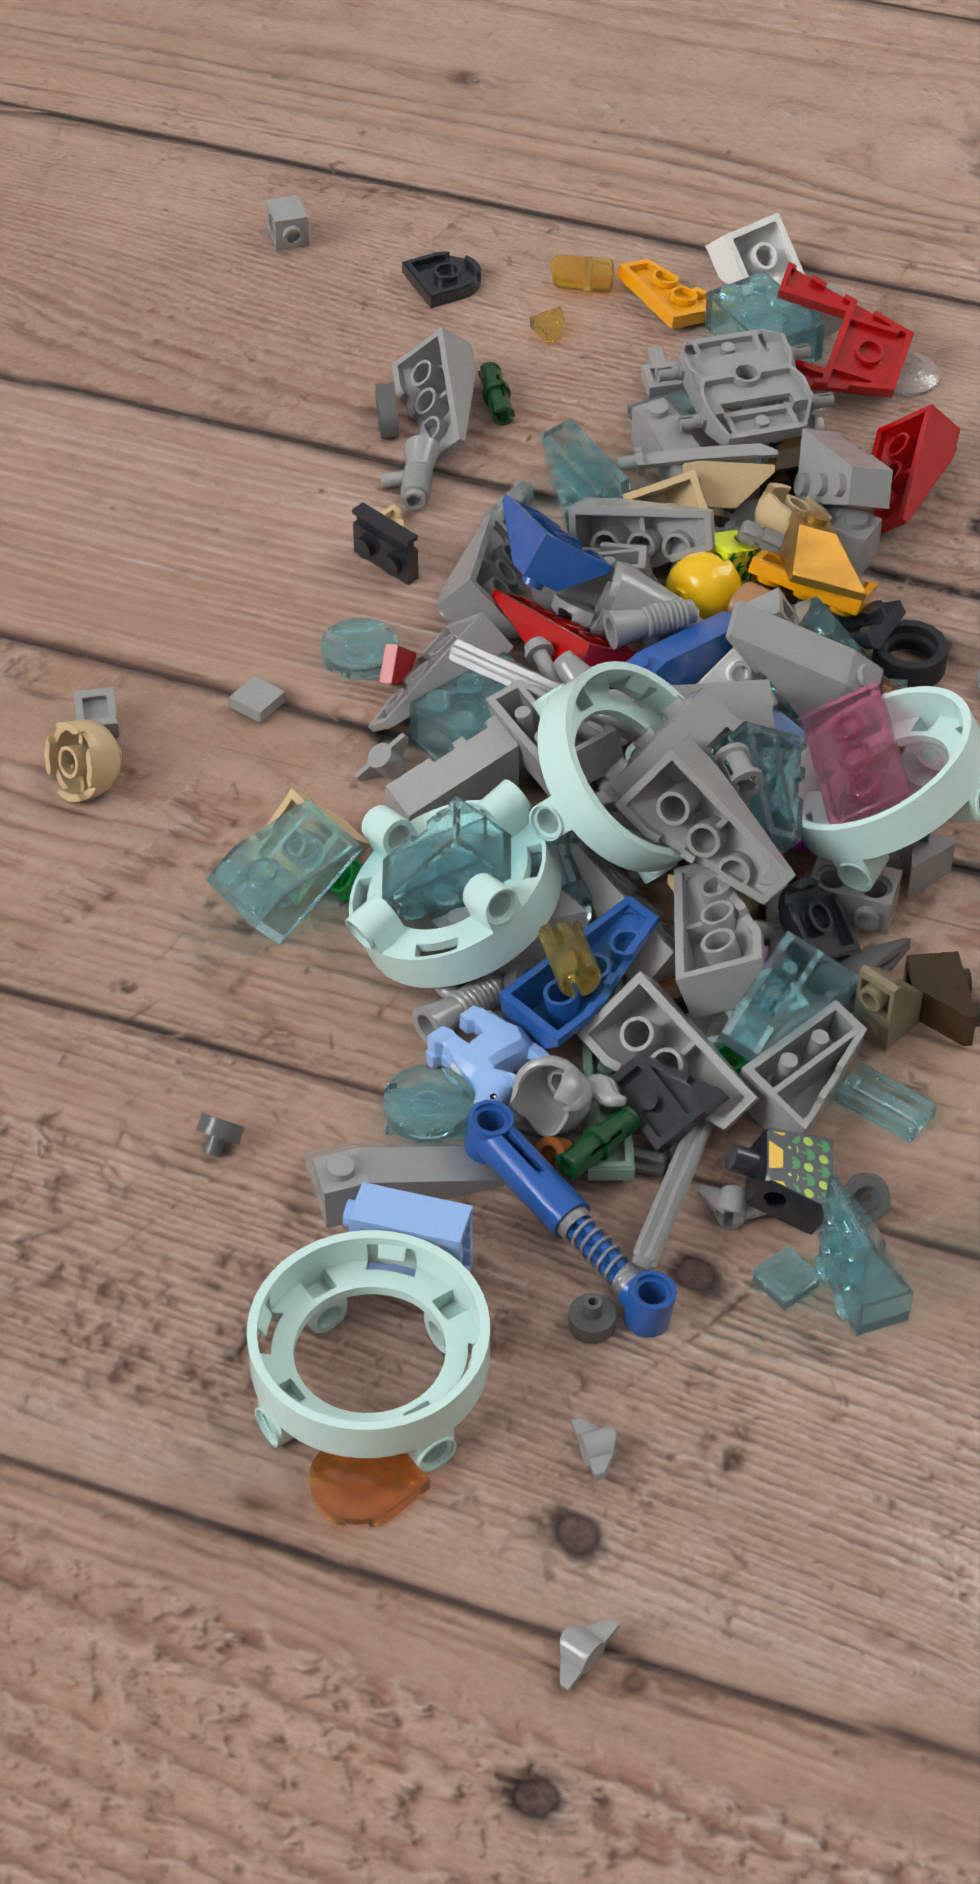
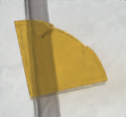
M560 306L530 317V328L548 345L560 338V333L565 325V314Z

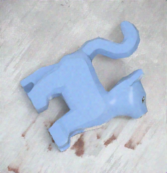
M475 1005L460 1014L459 1028L466 1034L474 1033L475 1039L468 1043L457 1036L452 1029L441 1026L427 1036L428 1050L425 1051L426 1062L429 1067H446L459 1085L475 1093L474 1105L483 1100H496L504 1103L509 1108L513 1082L516 1074L513 1073L531 1060L550 1056L544 1048L531 1040L522 1027L505 1021L491 1010L486 1011L484 1008ZM511 1109L513 1115L519 1117L516 1111Z

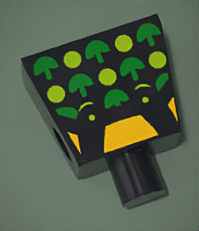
M768 1128L762 1132L750 1148L738 1144H733L730 1147L725 1159V1169L746 1176L745 1200L749 1206L811 1235L833 1212V1140L798 1132Z

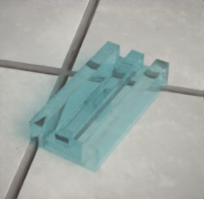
M863 1062L856 1066L854 1074L850 1073L846 1077L845 1084L841 1083L836 1088L835 1101L909 1143L915 1139L935 1116L937 1106L931 1100ZM855 1090H858L859 1092H861V1093L867 1095L868 1097L874 1099L875 1101H877V1103H875L874 1101L868 1099L867 1097H865V1096L859 1094V1093L856 1092ZM892 1111H895V1112H897L898 1114H900V1115L906 1117L907 1119L913 1121V1123H911V1122L905 1120L904 1118L898 1116L897 1114L893 1113Z

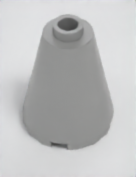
M615 559L609 574L605 578L604 584L606 586L602 596L599 595L594 616L590 625V633L606 637L603 624L605 610L640 609L641 606L677 599L680 596L627 562ZM696 607V611H697V621H696V623L690 624V626L695 625V624H697V623H699V622H701V621L704 620V619L698 617V615H699V609H698L697 607ZM682 630L659 635V641H662Z

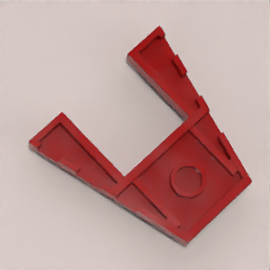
M789 262L779 287L777 298L843 319L826 368L803 360H795L796 369L805 376L810 389L892 398L914 332L877 311L872 314L858 306V300L847 294L844 297L826 287L827 283L814 275L812 278L796 270L797 265Z

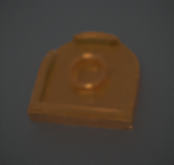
M320 1450L310 1468L309 1484L315 1507L329 1521L344 1526L346 1523L353 1525L369 1524V1527H374L393 1518L429 1490L430 1478L404 1453L381 1458H353L330 1454Z

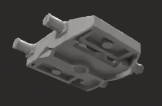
M755 329L686 340L680 350V358L676 359L675 365L655 368V378L658 383L676 379L682 380L697 413L677 417L676 422L679 432L694 429L704 430L708 436L721 445L766 444L802 436V429L807 428L810 412H813L815 409L834 407L835 405L834 395L831 391L813 395L805 376L796 369L795 360L809 359L811 357L809 344L790 346L784 333ZM739 376H746L748 379H742ZM788 398L791 400L788 403L775 404L778 400ZM757 403H761V404H763V405H769V406H763V407H757V408H751V409L740 410V409H741L743 406H745V405H751V404H757ZM723 409H727L733 412L724 413Z

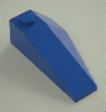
M505 494L502 503L513 565L523 574L521 580L539 591H542L543 587L546 586L558 592L609 574L612 566L601 555L591 549H588L587 552L581 550V541L576 537L561 530L558 524L537 509Z
M721 611L637 652L626 662L653 672L670 685L696 684L733 647L725 638L732 613Z
M628 895L501 991L498 995L503 1019L522 1027L531 1040L544 1049L560 1046L593 1020L659 924V917Z

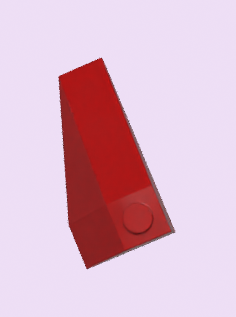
M933 404L877 430L871 455L893 470L889 509L874 508V516L882 519L881 534L909 522L954 458L961 429Z
M496 589L493 591L492 598L525 644L530 639L538 636L544 637L552 643L555 650L554 655L551 657L553 662L568 650H571L574 655H577L590 667L604 662H626L637 653L625 645L614 650L609 645L607 638L605 640L591 634L590 628L560 618V614L524 596Z

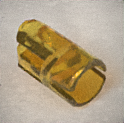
M556 255L550 263L553 284L555 287L563 289L610 293L614 277V260L612 258Z
M575 920L572 929L569 922H558L555 927V935L550 924L541 926L538 931L539 940L561 992L564 995L575 997L572 983L576 984L582 996L593 992L601 981V971L580 921Z

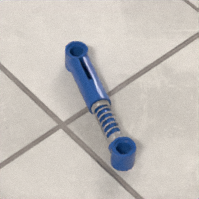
M483 1100L473 1105L468 1113L464 1141L465 1151L468 1156L476 1162L488 1164L556 1238H563L565 1241L571 1242V1247L574 1250H579L580 1257L587 1259L588 1266L595 1268L598 1276H604V1283L612 1285V1291L617 1295L618 1302L624 1307V1323L630 1331L642 1337L662 1335L669 1327L677 1296L676 1285L673 1280L666 1274L658 1271H644L641 1266L637 1267L633 1261H628L629 1254L627 1252H620L621 1245H613L611 1243L612 1236L604 1235V1227L595 1226L596 1219L592 1218L590 1205L514 1126V1115L507 1105L496 1100Z

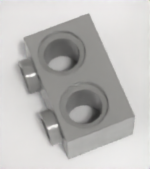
M818 856L810 877L820 881L818 885L828 894L835 893L844 906L852 927L887 935L899 898L903 870L885 866L871 890L858 892L847 887L839 879L837 868L832 860Z

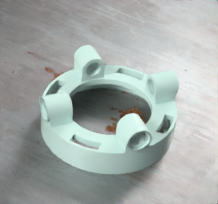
M612 661L600 663L589 668L568 683L559 685L531 703L540 716L537 737L538 754L542 774L551 795L534 806L530 811L529 823L533 832L545 841H554L570 830H573L588 847L607 861L622 868L637 871L645 884L675 867L678 864L677 862L683 860L680 857L681 853L664 843L659 842L657 844L644 837L641 832L623 827L606 810L594 794L582 771L575 749V738L582 721L588 716L598 714L620 719L635 729L640 735L649 726L656 730L666 719L661 714L664 708L677 695H680L683 699L684 697L668 682L653 672L635 664ZM609 687L628 695L636 701V704L618 695L610 694ZM633 743L626 749V761L638 750ZM715 746L712 749L714 753L710 756L711 759H713L717 752Z
M933 686L909 687L871 698L832 720L818 731L798 752L787 769L781 785L780 799L782 808L803 843L811 852L822 858L832 860L837 868L839 879L847 887L858 892H867L871 890L888 863L889 853L922 839L950 818L955 822H980V726L963 698L944 688ZM910 745L915 756L924 766L940 771L924 787L901 803L871 817L844 823L849 801L860 803L859 794L850 778L876 757L893 749Z
M503 780L482 800H468L445 805L424 813L411 821L385 805L375 806L365 815L362 821V833L374 851L363 864L352 886L349 899V917L345 919V924L355 938L363 945L376 967L387 977L401 984L420 988L449 987L478 979L504 966L523 952L538 937L549 922L560 896V867L548 841L539 838L530 826L529 809L531 805L527 797L510 780ZM474 836L489 837L505 846L509 853V869L504 883L488 873H480L472 877L464 888L463 902L471 915L470 917L450 926L422 930L404 926L395 911L390 907L389 896L393 884L411 866L433 851L450 843ZM541 852L542 861L538 876L530 878L531 854ZM457 946V949L448 952L420 956V952L438 951Z
M361 1230L345 1232L317 1240L294 1252L282 1261L262 1283L254 1297L248 1316L247 1343L251 1379L258 1397V1407L255 1408L258 1425L268 1442L275 1448L296 1438L312 1448L339 1456L381 1458L407 1453L422 1472H431L440 1468L455 1453L457 1444L454 1440V1427L469 1414L478 1401L489 1373L490 1317L484 1294L477 1281L461 1262L440 1247L426 1240L392 1231ZM369 1263L394 1264L415 1269L416 1272L415 1276L412 1277L388 1270H368ZM356 1295H388L414 1304L424 1311V1323L431 1340L442 1353L446 1354L442 1370L431 1387L420 1397L402 1407L377 1413H359L342 1410L315 1396L305 1386L296 1370L294 1351L298 1337L305 1325L307 1324L315 1333H324L331 1330L343 1320L347 1313V1297ZM271 1319L279 1320L273 1335L271 1355L260 1353L258 1336L261 1334L263 1337H266ZM468 1350H470L472 1354L467 1370Z

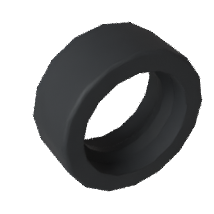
M900 620L879 648L873 649L872 662L884 669L881 681L889 687L899 690L909 687L934 686L940 682L945 674L948 641L941 631L930 624L917 620ZM900 649H912L922 652L930 658L919 662H909L895 658L890 652Z

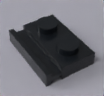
M364 502L353 508L352 514L357 516V520L353 522L354 552L407 585L419 578L418 548L414 547V542L418 540V535Z

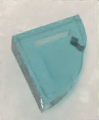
M582 880L563 885L562 890L587 911L588 922L591 921L592 894L587 885Z

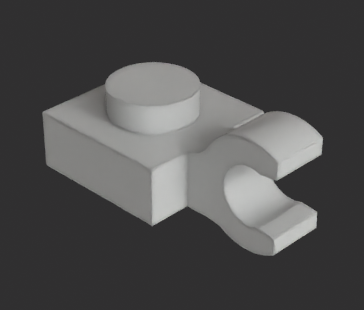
M661 346L646 347L649 361L641 365V378L648 398L684 395L682 380L676 379L658 383L655 378L656 367L675 365L676 361L666 362Z

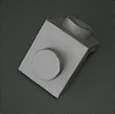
M113 687L73 692L76 720H93L105 726L114 738L120 737Z

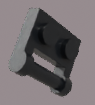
M881 600L873 601L867 604L857 616L851 614V616L847 617L832 612L829 621L818 634L850 648L877 649L906 614V611L900 600L884 603Z

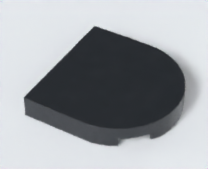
M442 251L402 262V273L430 308L468 298L476 293L481 286V267L476 260L468 255H465L464 259L450 256L449 251Z
M803 877L787 885L782 890L778 901L780 923L799 970L819 965L824 961L830 962L849 957L861 951L858 939L840 899L835 893L828 894L818 885L820 881L811 877Z

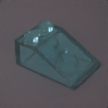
M308 798L234 846L205 880L255 929L281 945L364 847L314 801Z

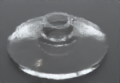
M908 351L893 395L916 397L931 392L940 382L941 372L938 365L925 355Z

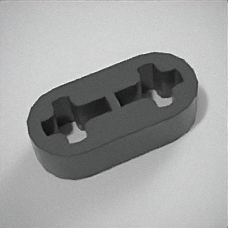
M394 383L375 384L380 438L399 437Z

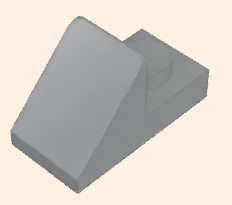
M930 835L928 843L916 841L902 849L889 853V861L886 866L903 870L902 874H908L907 897L915 895L951 873L955 837Z

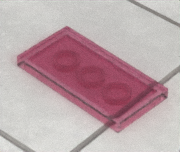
M877 681L801 715L829 824H842L871 817L888 810L913 795L883 691Z

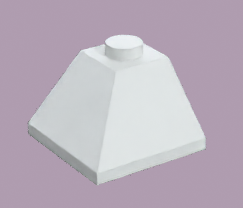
M779 212L730 232L705 246L718 277L748 301L779 288L789 262L797 265L796 270L805 275Z

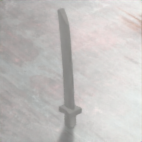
M761 443L683 448L642 453V447L634 448V455L617 457V466L619 472L637 469L639 476L645 474L646 468L678 465L687 462L777 458L778 450Z

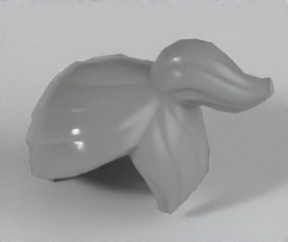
M554 1055L531 1060L518 1070L513 1082L509 1106L512 1110L516 1111L519 1117L526 1119L533 1130L546 1137L562 1135L576 1128L586 1117L593 1101L606 1107H619L626 1105L627 1097L619 1093L617 1083L609 1076L599 1073L586 1077L567 1059Z

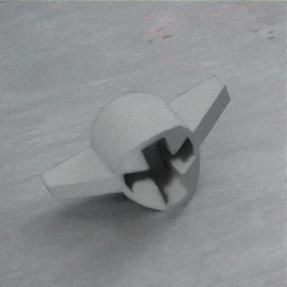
M402 732L389 744L382 742L375 745L368 754V763L354 774L355 777L361 782L379 776L389 779L400 777L404 772L403 755L409 741L407 735Z
M703 1184L699 1186L698 1196L714 1211L718 1223L726 1230H734L744 1223L745 1220L767 1215L749 1206L745 1200V1189L743 1187L726 1185L722 1189Z
M582 1418L571 1420L586 1467H590L595 1480L605 1478L612 1461L618 1458L617 1449H615L617 1445L616 1429L613 1426L599 1428Z
M608 1619L586 1627H568L562 1632L560 1637L561 1688L569 1693L581 1676L593 1669L600 1660L606 1644L620 1628L618 1623Z

